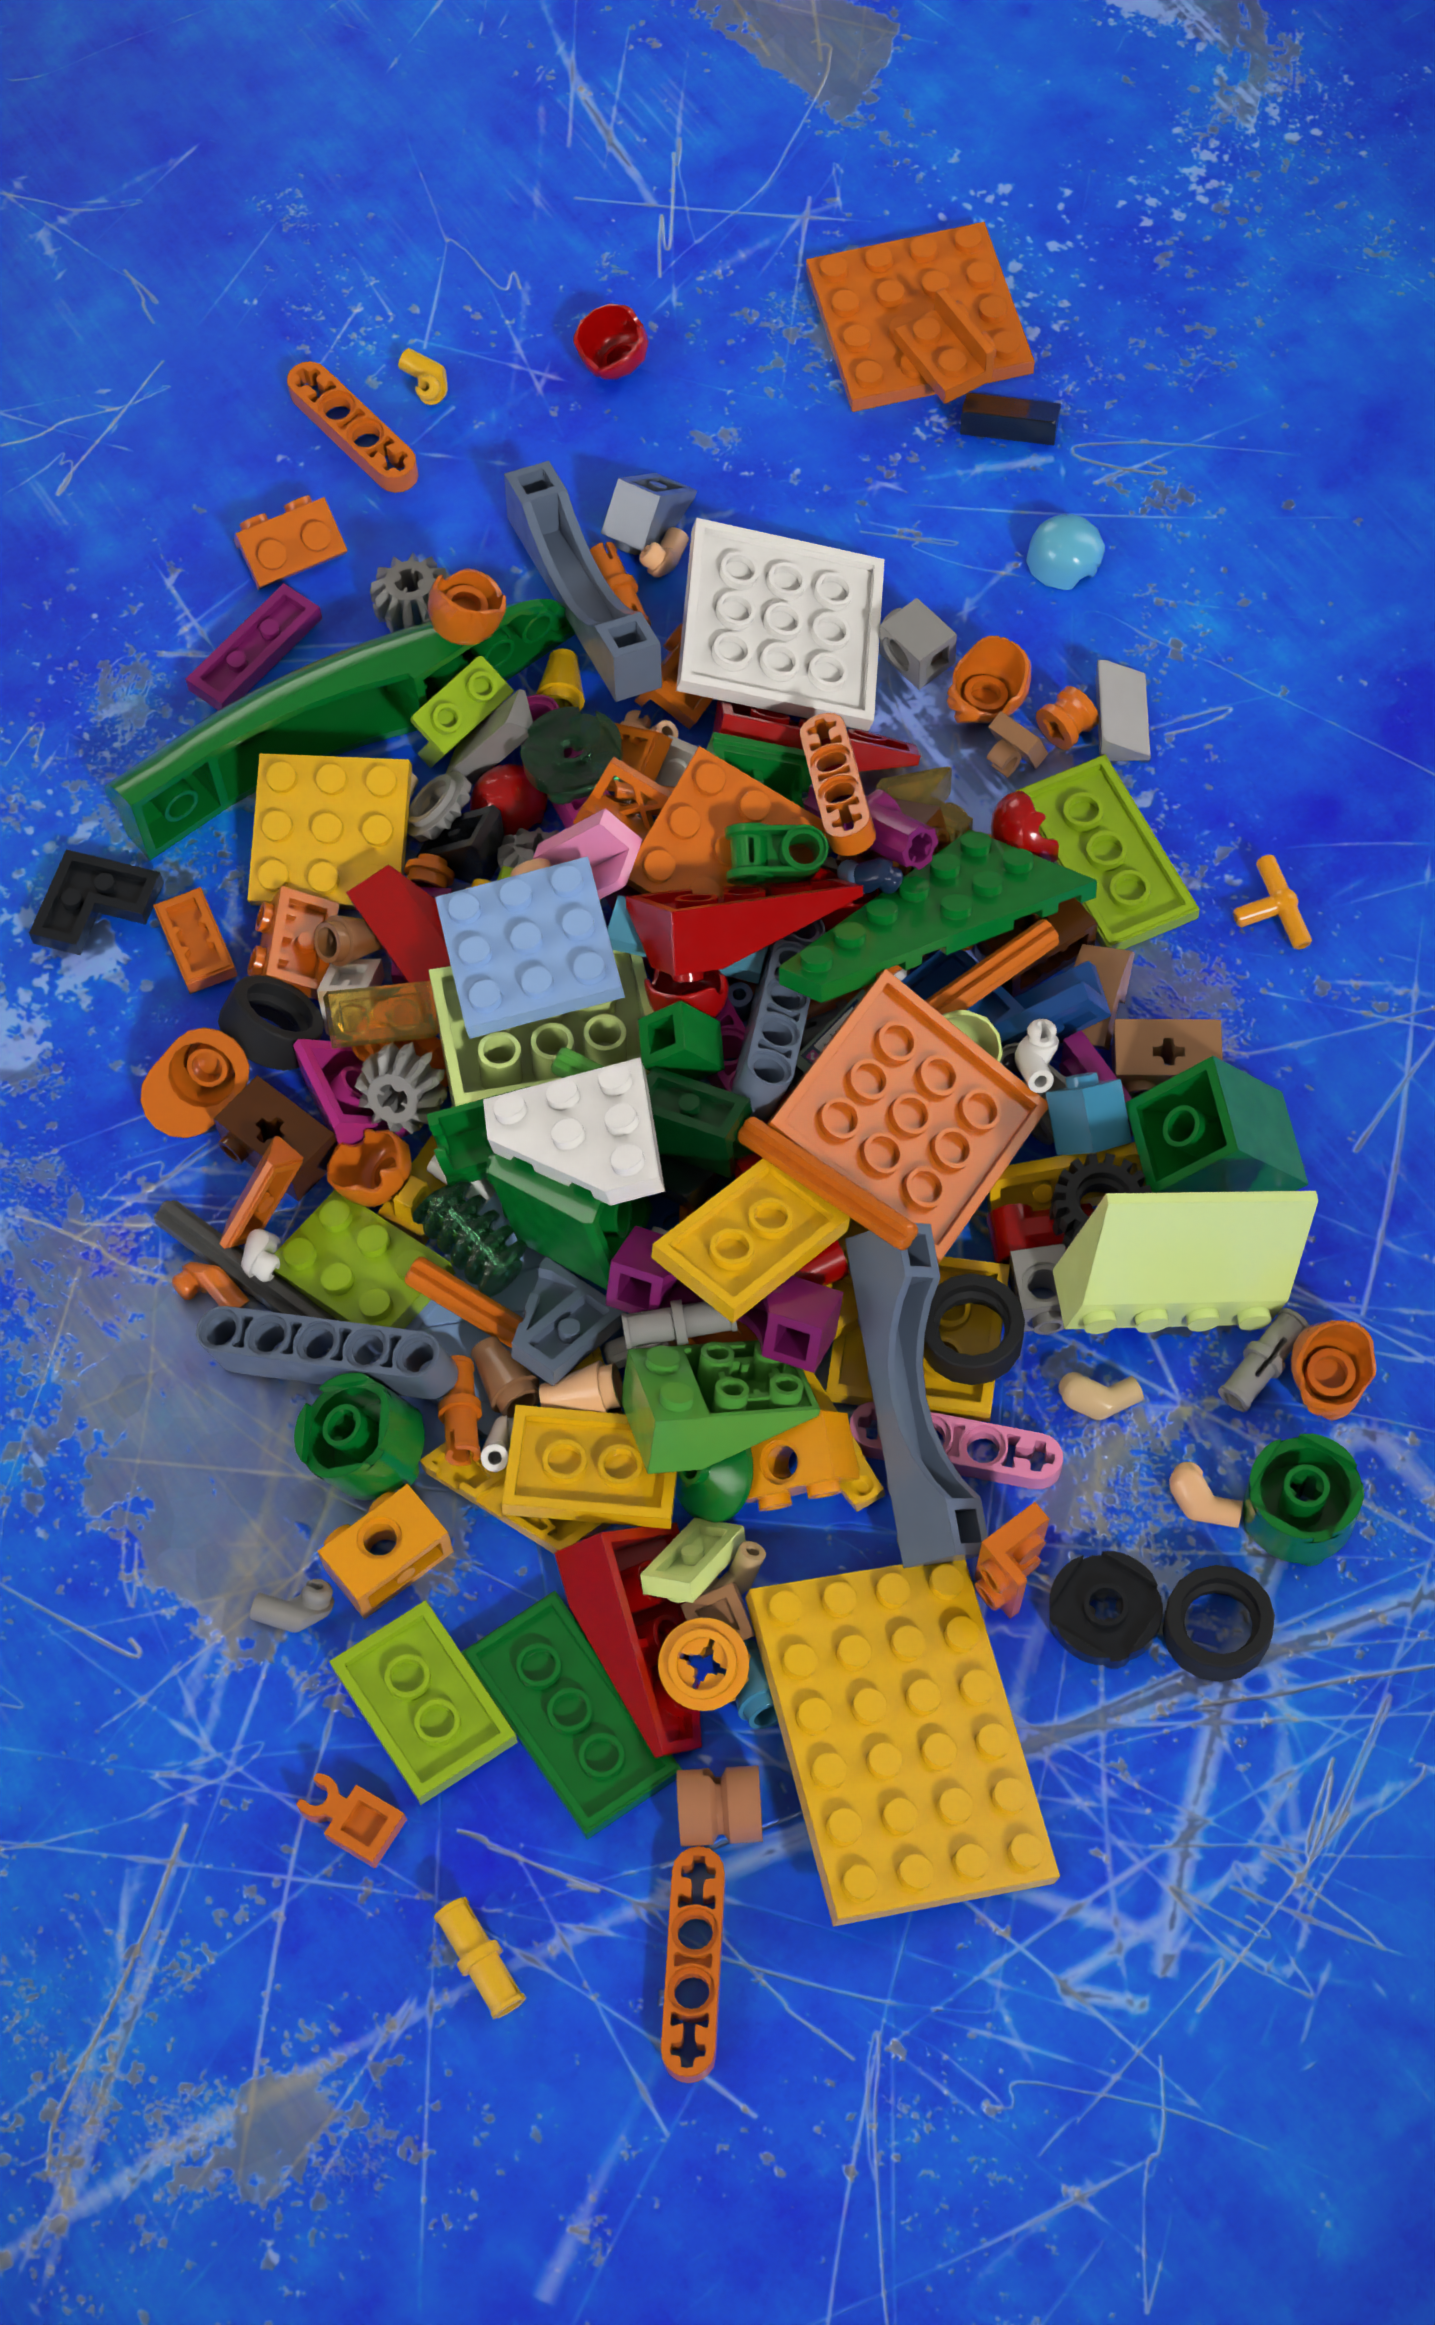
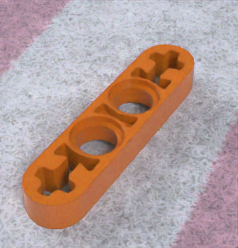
M311 361L295 365L289 371L287 384L293 403L381 488L397 493L404 492L416 484L419 475L416 456L412 449L321 364ZM310 386H318L320 394L319 398H317L316 391L312 389ZM342 406L350 410L349 414L341 419H330L326 416V413L334 407ZM364 434H374L379 437V440L370 447H361L355 444V440ZM386 455H388L389 462L394 466L389 470L385 458Z
M835 713L818 714L808 719L802 725L800 738L823 826L834 853L841 856L857 855L873 845L876 839V831L844 720ZM830 738L831 744L822 746L821 740ZM844 764L835 770L823 772L826 768L833 765ZM852 795L842 802L831 803L840 796ZM853 821L854 828L845 831L843 824Z
M701 1846L691 1847L680 1853L674 1861L671 1878L661 2053L663 2064L668 2074L677 2081L684 2083L699 2082L709 2075L714 2068L717 2049L726 1879L724 1865L719 1855L710 1848ZM696 1863H704L707 1873L715 1875L714 1879H706L703 1884L704 1905L715 1902L714 1909L698 1904L679 1908L681 1901L692 1904L691 1879L683 1877V1874L693 1873ZM689 1920H704L713 1930L711 1940L701 1949L687 1948L679 1940L680 1928ZM694 1977L706 1983L709 1988V1996L700 2007L689 2009L677 2002L675 1991L680 1982ZM674 2018L688 2023L709 2020L707 2028L695 2024L696 2047L698 2050L706 2052L705 2056L695 2057L693 2067H682L680 2057L672 2055L673 2050L683 2048L685 2035L684 2024L672 2026Z

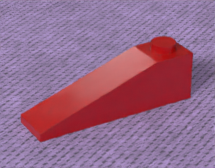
M718 700L713 732L804 750L800 738V729L808 719L801 718L799 722L790 720V717L783 713ZM853 728L848 730L859 772L919 765L921 755L915 744ZM830 738L821 740L822 746L831 744ZM844 764L833 765L826 768L823 772L835 770Z
M388 864L347 891L346 894L407 984H410L429 1012L430 1018L438 1028L429 970L448 967L451 964L436 899Z
M833 878L773 883L770 885V894H765V889L736 885L723 886V897H718L714 894H693L692 889H681L625 896L627 911L651 967L670 974L672 981L694 982L704 979V972L724 969L862 897L863 885Z
M677 1522L672 1523L671 1529L637 1527L600 1532L554 1552L569 1607L655 1758L688 1752L702 1747L700 1711L689 1709L677 1703L665 1690L658 1670L659 1653L665 1639L677 1626L687 1621L680 1606L686 1602L677 1603L667 1598L643 1594L640 1574L680 1533ZM684 1654L683 1659L689 1661V1655Z

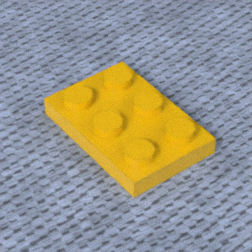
M763 1158L652 1244L651 1258L731 1323H734L845 1234L849 1228L850 1217Z
M516 1405L502 1497V1514L671 1529L677 1472L647 1474L626 1414Z

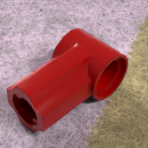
M1018 1203L1004 1205L988 1213L986 1220L995 1263L1009 1264L1010 1251L1062 1244L1064 1233L1058 1236L1055 1235L1052 1229L1054 1219L1050 1220L1049 1217L1050 1209L1034 1211L1033 1207ZM1091 1203L1080 1204L1082 1211L1090 1217L1095 1210L1092 1208Z

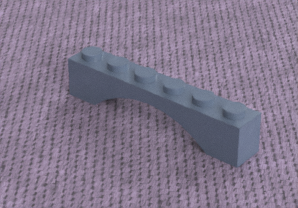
M550 461L504 473L507 518L555 600L562 603L566 608L565 617L615 702L662 688L661 644L642 612L633 611L625 606L604 579L584 539L567 489Z
M915 1223L918 1227V1234L906 1250H899L871 1231L845 1239L849 1258L848 1268L853 1281L858 1309V1324L863 1337L868 1365L867 1375L872 1388L878 1422L877 1432L882 1444L887 1472V1488L891 1496L897 1529V1544L901 1551L903 1568L978 1557L981 1542L988 1537L981 1497L963 1480L946 1455L934 1428L926 1398L923 1371L924 1336L931 1302L940 1281V1272L931 1224Z

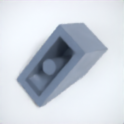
M658 473L618 478L601 534L615 539L614 545L616 548L630 554L640 555L642 550L652 542L660 545L667 529L676 527L695 499L697 490Z

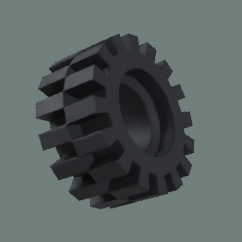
M1097 1153L1087 1154L1084 1165L1077 1158L1070 1163L1068 1171L1064 1168L1059 1175L1054 1189L1049 1217L1050 1220L1054 1219L1052 1229L1055 1235L1058 1236L1064 1233L1062 1244L1067 1249L1089 1219V1216L1082 1211L1080 1205L1081 1198L1087 1193H1152L1150 1185L1143 1186L1146 1176L1141 1170L1133 1175L1130 1174L1133 1163L1124 1158L1121 1166H1116L1113 1164L1115 1155L1106 1153L1103 1163H1098Z

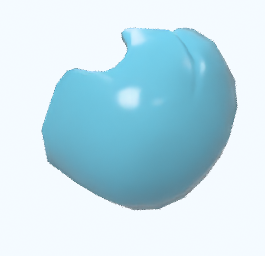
M1062 514L1049 518L1039 525L1030 541L1026 563L1031 574L1044 585L1062 590H1071L1085 576L1094 577L1097 568L1100 567L1105 552V545L1098 529L1087 519L1075 514Z

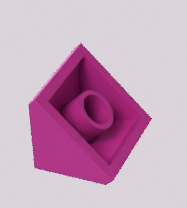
M298 1039L293 1044L306 1087L327 1129L335 1134L337 1145L342 1142L353 1145L360 1143L365 1137V1129H372L374 1131L389 1130L387 1121L383 1119L379 1123L371 1124L372 1115L374 1114L371 1108L358 1107L359 1099L364 1093L354 1086L356 1085L357 1078L363 1072L361 1069L364 1062L354 1054L351 1043ZM404 1127L399 1132H395L401 1138L410 1134Z

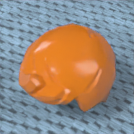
M465 568L446 579L443 578V575H439L436 578L429 593L427 611L434 630L442 638L458 645H476L491 637L498 628L506 612V596L502 594L496 581L489 575L476 569Z
M987 636L978 641L956 664L953 672V684L948 688L947 694L949 697L946 701L949 708L956 711L954 715L956 722L988 724L995 719L1000 711L1007 716L1013 714L1023 704L1029 694L1031 663L1027 654L1018 644L1009 641L1005 637Z
M1332 1320L1310 1325L1299 1334L1293 1345L1291 1354L1293 1379L1309 1412L1316 1416H1323V1418L1331 1421L1347 1416L1356 1407L1365 1389L1376 1375L1377 1369L1372 1337L1365 1327L1355 1321Z

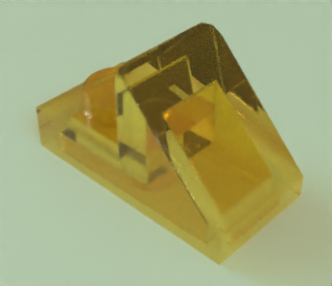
M940 767L882 778L876 785V790H883L892 798L941 807L951 843L968 830L973 829V818L968 816L961 807L951 802L944 803L951 793L952 768Z

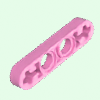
M868 1402L860 1405L853 1412L850 1418L851 1433L864 1456L884 1460L879 1436L877 1435V1439L867 1438L865 1428H869L872 1420H877L874 1402ZM930 1412L935 1430L942 1434L945 1440L943 1443L945 1453L961 1476L1028 1489H1045L1052 1486L1059 1479L1062 1472L1063 1451L1060 1444L1053 1437L1043 1433ZM977 1439H987L997 1446L999 1453L993 1461L979 1463L969 1456L967 1452L968 1446ZM1008 1445L1016 1446L1013 1468L1005 1467ZM1034 1451L1045 1453L1044 1458L1047 1464L1042 1466L1041 1471L1030 1469L1031 1463L1027 1459H1032Z

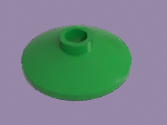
M751 1447L703 1470L677 1472L675 1493L683 1508L692 1517L717 1523L729 1520L740 1511L748 1498L753 1480Z

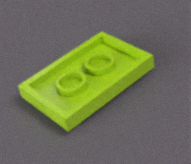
M336 1190L321 1203L274 1253L280 1260L279 1269L275 1268L273 1272L337 1320L405 1329L431 1301L430 1298L408 1286L404 1281L406 1273L418 1257L428 1259L452 1275L456 1274L451 1262L365 1206L349 1201Z
M426 1600L329 1661L334 1673L420 1805L518 1743L516 1734Z

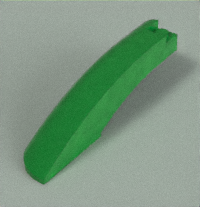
M534 599L506 604V612L498 628L491 637L476 645H458L445 640L434 630L431 621L368 640L307 664L232 702L106 784L104 788L105 793L118 808L127 836L150 861L230 806L254 794L257 790L260 753L337 756L367 744L417 731L418 729L410 721L411 716L478 656H483L499 675L507 681L574 636L575 632L565 617L566 608L562 603L551 599Z

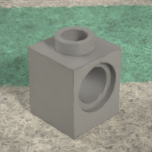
M918 598L902 609L896 608L892 610L880 624V654L918 690L955 664L957 634Z
M1064 1244L1010 1251L1009 1281L1011 1291L1021 1302L1025 1318L1024 1332L1034 1331L1037 1334L1047 1335L1064 1329L1053 1275V1268L1066 1251ZM1043 1287L1052 1290L1056 1295L1048 1299H1041L1035 1297L1030 1291Z

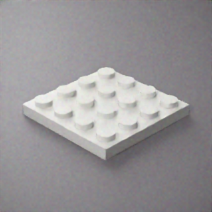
M696 518L691 532L676 691L807 719L818 714L835 713L842 717L846 727L869 731L874 722L885 559Z

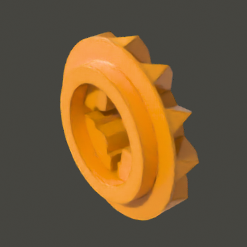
M695 1618L680 1624L667 1636L659 1653L658 1670L665 1690L677 1703L693 1710L714 1711L735 1701L737 1695L749 1681L748 1672L751 1656L741 1634L731 1626L713 1618ZM714 1640L715 1642L712 1650H714L713 1660L719 1663L721 1668L727 1669L726 1674L717 1673L716 1675L708 1673L704 1681H700L698 1689H696L699 1681L697 1679L698 1669L690 1665V1661L684 1660L683 1656L684 1654L703 1656Z

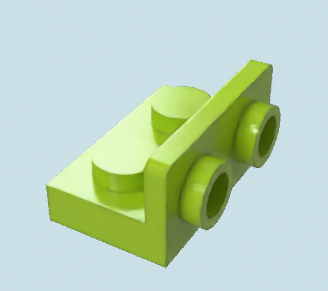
M478 656L410 718L411 723L429 741L417 754L430 768L440 761L514 692L483 656Z

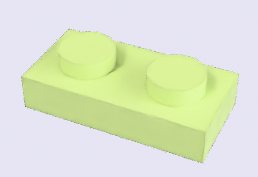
M694 1518L640 1574L643 1594L667 1598L677 1603H693L734 1559L740 1544L746 1541L744 1526L725 1522L713 1523L701 1518Z

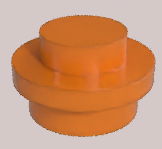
M420 854L418 858L409 859L405 864L404 872L408 876L407 878L419 887L447 888L453 884L455 879L454 871L447 867L448 862L433 854Z

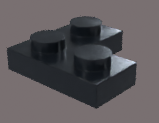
M66 849L30 929L29 935L33 944L81 955L99 913L146 925L153 905L164 884L161 873Z

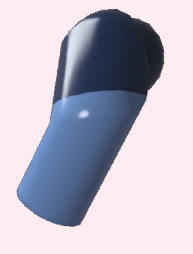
M882 857L861 863L854 860H845L837 868V877L863 885V894L871 893L877 888L884 894H892L900 887L903 881L901 869L892 866V860Z

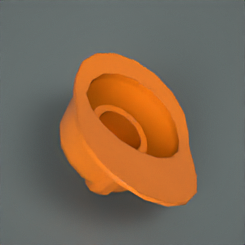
M202 1027L185 1032L174 1041L155 1063L142 1083L140 1101L147 1119L156 1129L172 1137L189 1138L203 1134L215 1125L214 1118L246 1087L249 1081L250 1065L245 1051L234 1038L220 1030Z

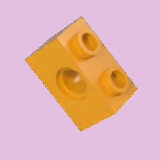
M821 1410L819 1416L752 1446L753 1480L745 1503H758L759 1511L782 1509L792 1505L791 1496L807 1492L808 1499L829 1497L841 1493L840 1484L860 1479L848 1413ZM795 1452L797 1468L792 1475L789 1470V1458Z
M408 1483L397 1492H386L378 1497L371 1504L368 1510L369 1513L353 1525L345 1524L335 1529L324 1541V1546L317 1551L327 1574L364 1620L454 1552L448 1531ZM392 1540L396 1542L395 1547L387 1554L374 1555L370 1553V1549L378 1541Z

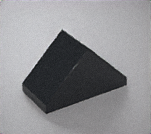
M491 805L462 813V816L457 817L452 822L450 829H444L439 837L434 840L429 839L425 841L416 856L418 858L420 854H433L445 859L448 862L447 867L454 871L455 878L472 884L474 879L490 881L499 866L497 861L498 848L501 847L505 836L501 811L496 806Z

